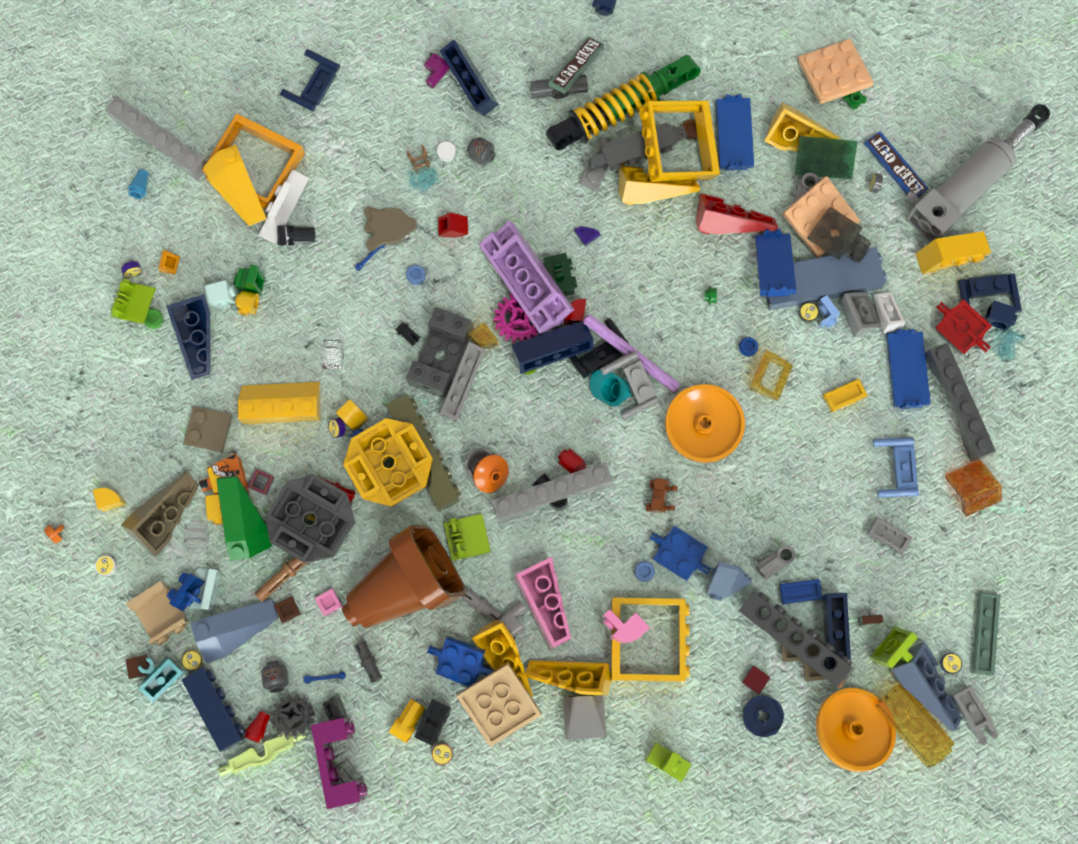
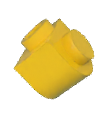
M242 290L236 296L238 313L245 316L249 314L256 315L259 305V294Z

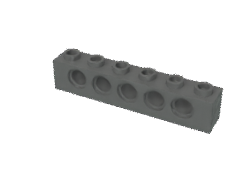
M761 591L759 594L752 592L739 612L834 686L841 688L856 669L851 665L853 661L844 654L841 657L836 654V648L828 642L823 644L819 641L818 638L820 636L811 629L806 631L802 628L803 623L794 616L789 618L785 615L786 610L778 604L772 605L767 595ZM767 607L769 609V615L768 617L763 618L761 616V610ZM780 620H784L786 623V627L782 631H779L777 628V623ZM800 632L802 640L796 644L793 636L795 633ZM812 645H817L819 648V653L816 656L810 654V647ZM831 657L836 661L833 669H829L826 666V661Z

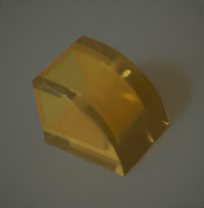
M482 323L469 333L470 340L484 349H492L499 346L498 339L485 323Z

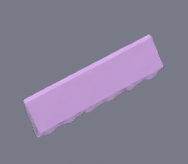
M508 221L496 233L491 232L479 246L537 331L543 333L563 324L562 320L574 308L512 221Z

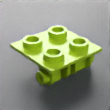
M123 279L119 283L118 291L120 292H116L118 298H114L113 307L110 309L111 317L144 324L156 288L130 283V280Z
M483 514L461 519L453 518L449 519L448 522H443L452 561L491 552Z

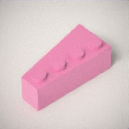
M552 557L517 573L514 577L550 650L571 639Z

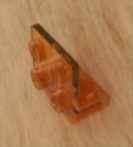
M981 460L945 475L946 480L962 499V512L966 517L1002 501V486Z

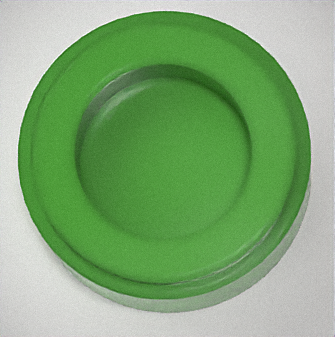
M149 309L144 324L150 329H157L163 324L164 317L157 309Z

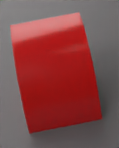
M449 212L439 217V236L454 238L468 235V216Z
M586 299L575 300L570 303L574 310L564 318V324L571 325L575 322L584 321Z

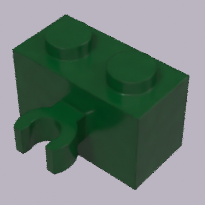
M566 253L544 257V267L565 296L574 295L577 281L575 276H571L570 270H573L571 258L567 259Z

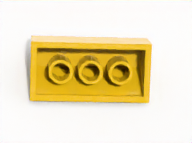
M320 382L242 386L238 398V420L242 424L320 421Z

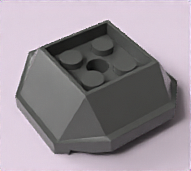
M313 473L286 482L265 516L270 543L305 564L334 558L355 524L348 494ZM314 515L316 517L315 522L312 525H307V518Z

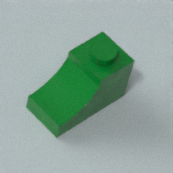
M250 265V268H239L238 274L236 273L234 276V285L239 292L244 290L258 293L261 296L265 276L260 268L255 265Z

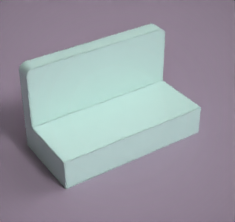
M198 568L196 576L204 581L200 588L201 592L197 596L201 599V602L197 603L194 601L190 608L213 612L221 572L214 569Z

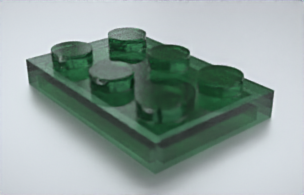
M799 136L794 174L805 175L806 173H814L817 177L827 176L828 178L852 179L857 140Z

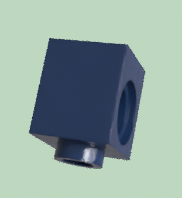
M994 300L988 307L985 320L993 327L1006 331L1016 323L1018 315L1015 313L1017 308Z

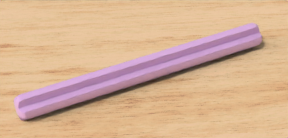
M591 314L586 316L583 323L626 356L636 351L645 371L667 389L675 392L679 388L680 384L594 316Z

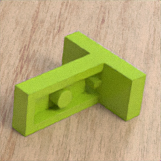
M656 742L645 760L680 782L683 781L692 765L681 758L680 755L669 751Z

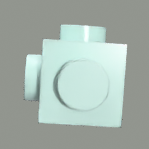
M225 280L205 285L208 305L215 308H228L231 306L230 304L236 303L237 289L229 281Z

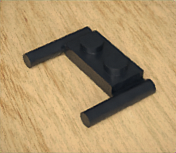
M611 318L606 319L604 322L606 326L629 344ZM606 341L579 359L575 355L569 357V360L582 378H586L589 374L592 375L595 371L612 363L624 354Z

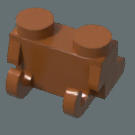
M655 478V480H650L649 488H653L651 503L646 505V512L666 513V510L675 511V506H666L668 491L676 492L678 487H670V481L666 479Z

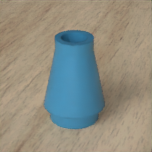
M139 169L128 186V194L131 197L142 199L146 195L149 176L147 171Z

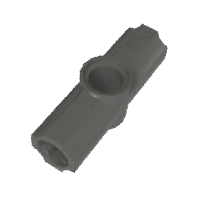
M581 75L565 94L549 86V81L553 76L550 79L530 81L532 99L551 96L554 99H562L569 94L588 92L586 75Z

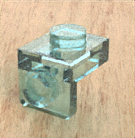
M1012 331L1007 332L1000 339L998 355L1001 356V362H1009L1015 357L1014 343H1021L1025 339V334Z

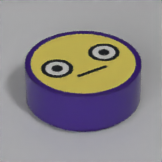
M130 261L121 267V271L124 277L132 278L142 272V268L139 262Z
M333 418L329 421L328 427L331 436L334 438L344 436L346 430L344 421L341 418Z

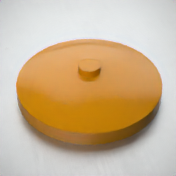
M700 384L683 390L672 400L665 418V429L669 442L681 456L698 463H713L726 458L738 447L745 430V418L739 402L732 394L715 385Z
M859 688L841 689L828 696L818 710L816 716L818 741L828 758L839 767L853 772H866L881 766L892 754L896 741L895 724L888 708L874 694Z

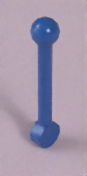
M381 245L375 251H372L361 263H358L355 266V269L357 271H360L363 268V265L380 248H384L385 245Z
M341 671L339 674L305 676L304 682L309 684L312 681L334 678L343 680L346 674Z

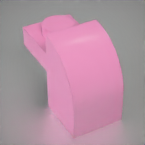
M610 609L602 616L605 619L603 621L605 626L610 630L614 629L616 631L611 638L619 643H631L639 639L650 628L637 613L633 614L625 623Z

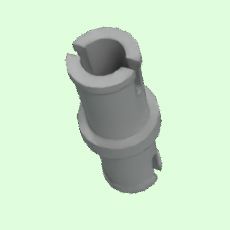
M471 589L462 598V600H465L474 607L478 614H483L492 622L497 620L502 614L489 605L488 600H483Z

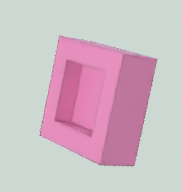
M330 589L315 598L324 616L342 607L334 589Z

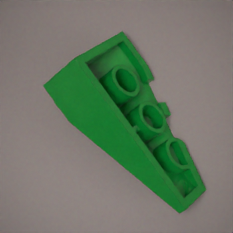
M238 476L217 478L229 560L248 559L272 547L269 541L267 524L259 515L257 507L251 502L249 494Z

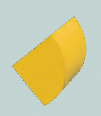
M350 399L336 412L338 417L351 430H358L368 420L367 416Z
M98 488L93 490L97 509L103 512L126 505L123 497L110 489Z

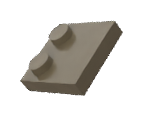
M193 406L183 444L223 453L232 415Z

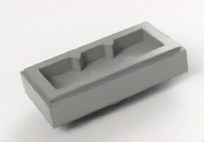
M879 517L875 518L866 534L900 555L904 554L913 538Z

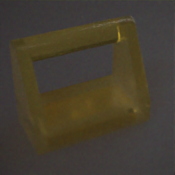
M766 350L749 390L778 401L793 365ZM769 362L784 367L774 392L760 385Z

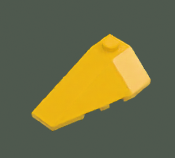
M783 102L772 118L764 139L766 143L780 150L796 151L801 154H814L819 157L840 160L850 144L813 119Z

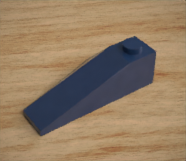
M205 295L167 305L166 307L191 380L210 375V310Z

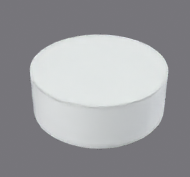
M446 141L438 145L437 155L439 159L448 162L455 158L456 149L451 142Z

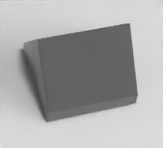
M340 696L333 697L323 703L329 721L347 715Z

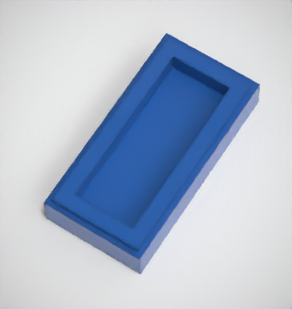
M820 579L779 584L782 605L823 599Z

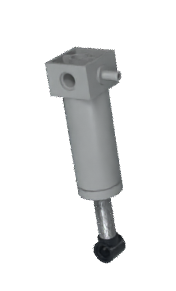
M1042 104L1035 105L1023 119V122L1004 140L997 137L989 138L936 190L933 188L922 199H919L910 191L906 197L915 206L906 220L930 243L937 238H942L959 218L1016 163V154L1013 150L1032 131H1036L1044 125L1050 117L1048 107Z

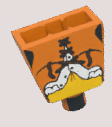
M233 454L207 468L209 478L199 480L202 492L213 489L214 494L218 495L217 478L237 475L246 491L250 492L247 487L248 483L241 458L237 454Z

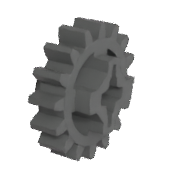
M296 694L294 699L290 695H288L287 700L281 697V704L274 703L276 710L270 711L273 718L269 720L271 724H274L272 726L274 732L278 731L279 737L285 734L286 740H289L290 736L297 740L298 734L304 737V730L311 731L309 724L315 723L314 718H312L315 715L314 710H311L313 708L312 704L307 703L305 697L300 700L298 694ZM300 707L305 710L306 714L300 712ZM279 720L285 722V728L280 725Z

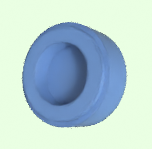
M412 265L406 271L407 280L412 285H420L426 278L424 269L419 265Z
M643 561L637 564L634 574L639 581L648 582L653 578L655 569L651 563Z

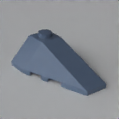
M719 562L711 570L706 594L710 595V599L722 601V598L726 599L751 584L753 578L745 574L741 567Z
M273 599L190 623L196 644L205 662L210 663L227 657L239 646L245 644L247 640L276 621L278 614L274 607Z
M924 641L909 651L913 656L909 663L900 659L892 668L896 679L900 681L901 685L952 732L956 731L962 718L951 695H947L945 691L944 677H939L935 668L938 663Z

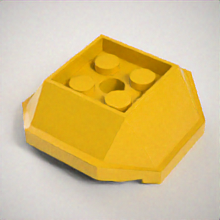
M385 418L351 438L343 466L364 500L393 507L426 488L433 458L413 424ZM388 458L394 459V465L391 468L384 466V462Z

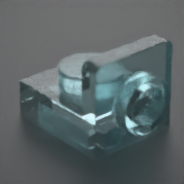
M434 168L423 171L419 178L412 171L408 172L409 184L414 190L417 188L420 193L439 181L438 173Z

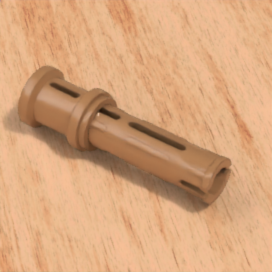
M292 557L288 562H284L282 568L255 591L254 594L263 602L287 579L295 577L297 575L296 572L309 563L305 564Z

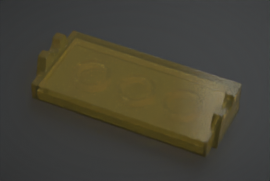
M901 683L893 686L878 700L879 703L875 707L927 768L943 761L953 751L951 747L955 743L923 705Z

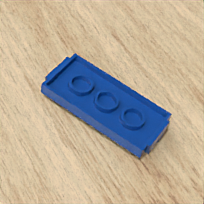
M729 94L725 95L723 99H716L719 169L730 171L754 168L750 98H743L742 94H737L736 96Z
M781 228L773 232L765 229L763 235H755L760 296L776 297L796 294L790 233L783 234Z
M901 329L887 334L893 406L900 407V409L923 408V406L930 405L923 332H915L914 329Z

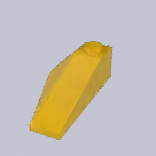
M233 145L217 151L203 166L210 184L248 226L266 220L237 146Z
M621 165L622 168L619 169V196L621 201L628 205H634V203L642 204L700 191L697 181L651 182L650 175L643 172L644 168Z
M495 620L483 626L472 637V640L478 648L486 650L484 657L491 668L495 671L509 662L531 697H533L516 643L504 623Z
M529 660L526 669L527 678L584 695L608 696L611 686L609 663Z

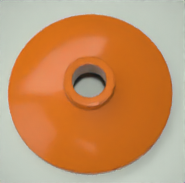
M495 454L482 458L474 469L473 481L475 486L485 493L499 490L505 484L509 474L506 460Z

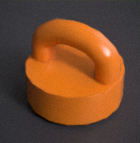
M61 524L55 529L48 525L43 531L55 544H58L62 540L59 533L64 529V525Z

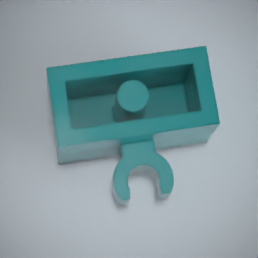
M168 655L156 667H154L153 660L149 657L146 658V661L150 664L148 668L138 665L140 672L148 673L137 685L138 689L152 703L183 674L182 669Z

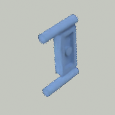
M914 438L873 439V447H894L893 459L897 489L877 490L878 498L919 496Z

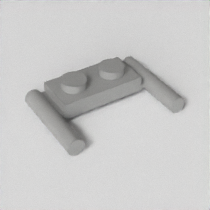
M636 351L600 368L601 373L606 375L621 367L636 399L637 405L620 413L623 420L659 402Z

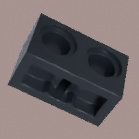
M432 699L414 737L431 746H435L452 708Z

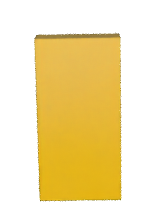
M856 379L823 394L831 413L868 396L860 379Z

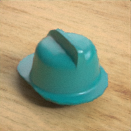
M597 370L590 378L589 386L593 396L609 406H619L632 395L628 382L612 372L603 375L601 370Z

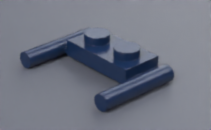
M306 49L304 55L320 64L300 97L285 89L281 90L280 95L314 112L316 106L320 104L337 76L336 72L339 71L340 64Z
M1015 273L958 280L961 301L964 300L969 305V298L1011 294L1013 307L1017 308L1016 313L1022 311Z

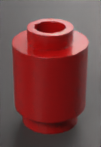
M571 448L568 451L564 449L558 456V464L570 474L587 467L585 460Z

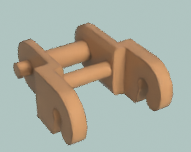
M421 145L423 156L414 159L411 157L409 150L406 151L410 163H414L415 167L413 169H416L417 172H419L418 169L425 166L430 168L429 164L431 163L426 159L428 155L424 145ZM422 159L425 160L424 163H421L419 165L416 164V161Z

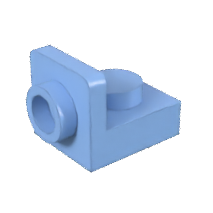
M826 295L818 303L819 312L822 316L827 317L821 321L819 325L821 329L825 326L830 328L838 322L836 319L840 315L830 298Z

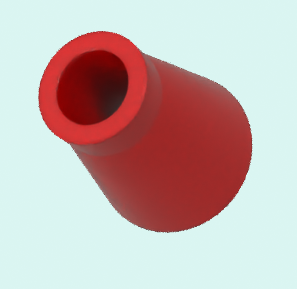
M259 711L258 715L245 730L246 734L244 737L259 744L261 739H264L270 716Z

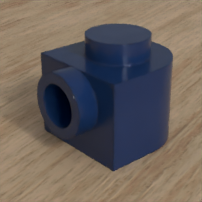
M593 0L592 7H595V11L600 15L608 16L613 14L617 0Z

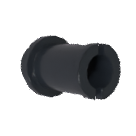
M402 322L396 328L397 335H401L411 346H414L415 342L417 343L421 337L408 327V323Z

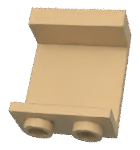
M159 581L126 603L129 610L136 613L150 636L149 643L152 645L158 644V646L166 643L169 640L168 637L172 634L183 632L186 629V625L190 623L183 611L169 604L170 600L166 595L170 589L162 581Z

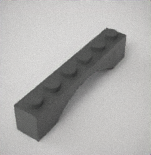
M948 342L929 349L925 353L927 364L952 405L960 427L963 445L970 461L979 460L996 452Z

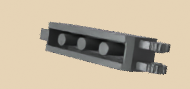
M668 123L656 126L659 152H662V154L672 151V147L677 142L687 137L683 126L672 128ZM642 131L603 144L597 153L598 155L593 156L587 162L588 168L592 171L603 168L604 171L610 169L613 172L621 169V165L628 164L630 166L639 162L638 159L644 157L647 160Z

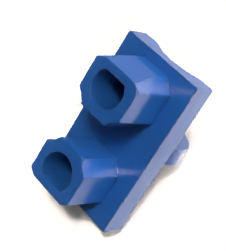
M185 572L178 578V582L183 584L180 589L176 590L173 588L166 595L170 600L169 604L183 612L194 601L197 603L201 602V599L197 596L201 592V586L204 584L202 579Z

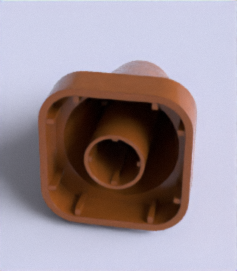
M410 525L389 539L391 550L347 593V603L342 606V611L352 626L355 627L361 624L363 627L369 628L426 608L430 610L444 608L464 596L466 589L446 550L432 529L426 525Z

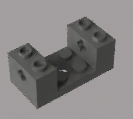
M435 307L428 323L430 332L418 361L413 360L406 380L412 387L444 398L464 346L469 341L473 331L472 320ZM439 351H444L447 354L444 360L436 359V354Z

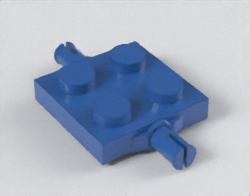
M675 526L664 538L655 532L652 533L654 537L651 536L649 539L659 544L658 552L653 558L655 562L686 581L692 572L697 569L706 575L709 574L708 571L712 568L702 563L703 555L708 548L706 545Z
M447 636L442 649L430 645L427 653L438 657V666L435 674L468 687L476 682L480 674L487 676L494 671L483 666L486 650Z

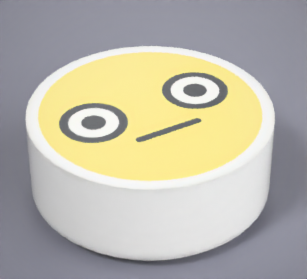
M101 556L95 563L96 572L102 576L112 575L117 568L116 561L110 556Z

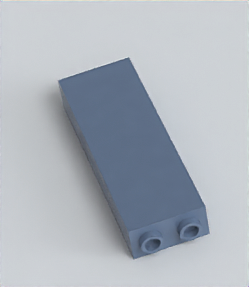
M877 247L795 262L796 294L766 297L769 311L817 302L826 295L832 299L843 297L846 293L882 289L887 282V275L885 271H882L881 253H878Z

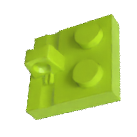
M894 627L869 658L874 663L893 668L900 659L909 663L913 656L908 652V649L918 637L912 631Z

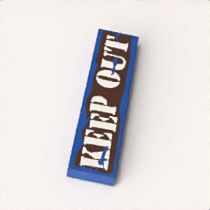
M881 131L865 141L864 145L906 194L912 191L919 197L928 190L926 184Z

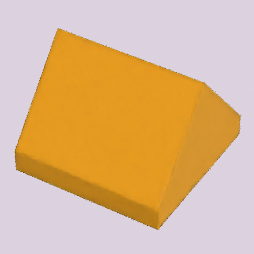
M163 250L158 267L159 272L176 275L180 256Z

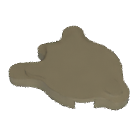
M370 206L364 209V215L368 219L364 230L366 233L373 234L366 242L368 251H375L381 245L398 244L402 242L406 235H409L417 228L416 220L407 216L399 209L386 208L377 210Z

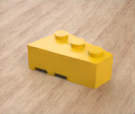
M984 231L937 238L915 254L923 275L954 266L965 265L970 262L979 263L985 260L984 257L990 254L991 250Z

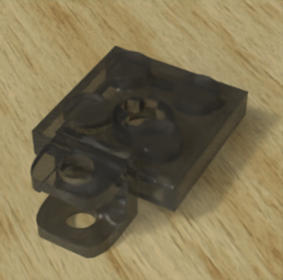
M829 207L807 237L808 240L838 260L845 255L855 262H861L871 245L867 238L859 234L863 227L832 207ZM832 229L835 230V229H836V230L839 231L838 233H839L840 235H839V236H838V235H835V236L833 237V236H831V233H832V232H831L830 230H832Z

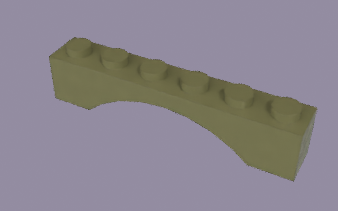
M406 394L386 404L393 420L413 424L433 458L429 493L437 510L440 512L460 502L458 496L461 493L457 485L452 486L450 482L452 475L448 467L444 468L441 463L444 459L440 450L435 451L432 445L435 443L431 432L426 433L424 429L427 424L423 416H418L415 411L418 409L414 398L409 399Z

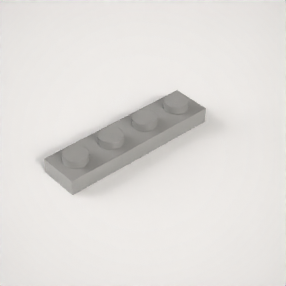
M469 341L466 342L438 410L439 414L453 421L458 420L486 349Z

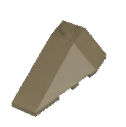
M184 472L137 508L121 526L132 538L154 556H157L170 542L173 536L171 534L176 524L179 525L180 517L185 507L189 506L199 485L188 472Z

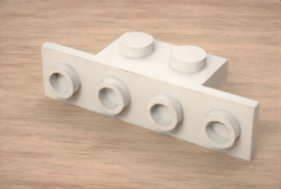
M292 169L283 186H278L274 194L277 198L274 203L270 201L266 209L268 216L258 235L259 237L276 245L277 226L286 225L309 180L308 177Z

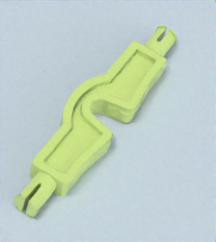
M284 734L281 737L265 741L263 743L265 750L263 757L258 754L256 748L252 747L228 760L229 764L218 768V772H221L219 775L222 777L230 772L238 773L251 766L266 765L274 760L277 754L295 746V742L305 738L306 734L304 737L298 734L300 736L297 737V740L293 736L286 740Z

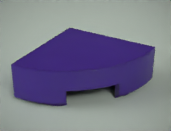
M581 226L574 229L575 234L584 246L600 237V233L594 228Z

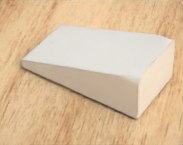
M892 292L874 294L873 298L883 332L891 333L901 330L905 325V321Z

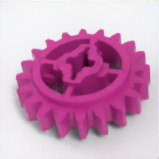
M510 294V300L505 297L503 298L504 304L498 303L499 310L494 311V315H496L494 323H497L495 330H500V337L506 335V342L512 338V344H515L517 340L524 341L531 339V337L534 338L537 333L543 335V333L537 331L534 325L531 326L530 319L524 310L520 308L521 306L513 294ZM509 311L511 313L510 322L506 324L505 316Z

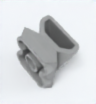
M603 696L563 698L566 740L607 737Z

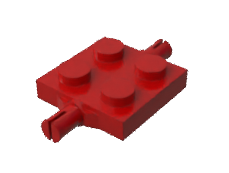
M962 300L956 307L951 309L944 303H939L936 308L944 314V317L935 329L964 355L971 347L976 345L985 353L991 348L983 340V337L992 325L966 301Z

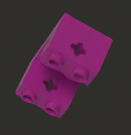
M340 718L311 725L327 809L365 800V795H368L365 783H362L361 779L337 785L339 773L338 769L334 768L333 765L335 752L333 747L330 748L329 745L352 739V734L355 733L353 721L350 722L349 718Z

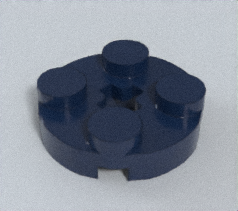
M761 695L751 698L742 710V720L745 728L753 735L759 737H770L776 734L784 720V712L778 701L768 696ZM762 710L763 713H768L766 722L758 720L759 711Z

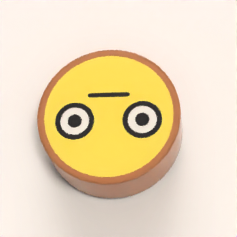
M439 744L432 751V758L439 765L449 763L453 757V751L447 744Z

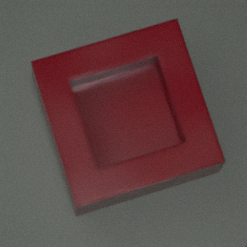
M752 666L741 683L759 695L771 677L755 666Z

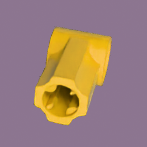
M410 699L401 716L393 723L389 733L407 743L414 733L415 726L426 707Z

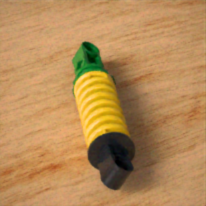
M684 55L660 70L653 71L651 75L643 71L635 77L636 79H630L627 84H620L618 89H611L610 94L603 93L601 98L596 97L592 103H585L584 108L577 107L569 110V118L548 128L546 137L556 150H562L578 140L585 144L593 138L591 133L589 134V130L594 136H598L599 129L597 126H600L604 132L608 130L606 121L612 127H615L617 125L616 119L620 122L625 121V114L632 118L634 110L639 113L640 107L646 102L660 101V96L667 95L669 91L697 78L701 69L690 55Z

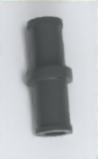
M362 641L355 645L354 648L361 659L360 664L365 668L370 682L374 683L383 677L375 663L377 661L375 656L372 657L366 644L367 642Z

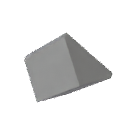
M868 292L844 294L839 304L854 337L881 327L879 317Z

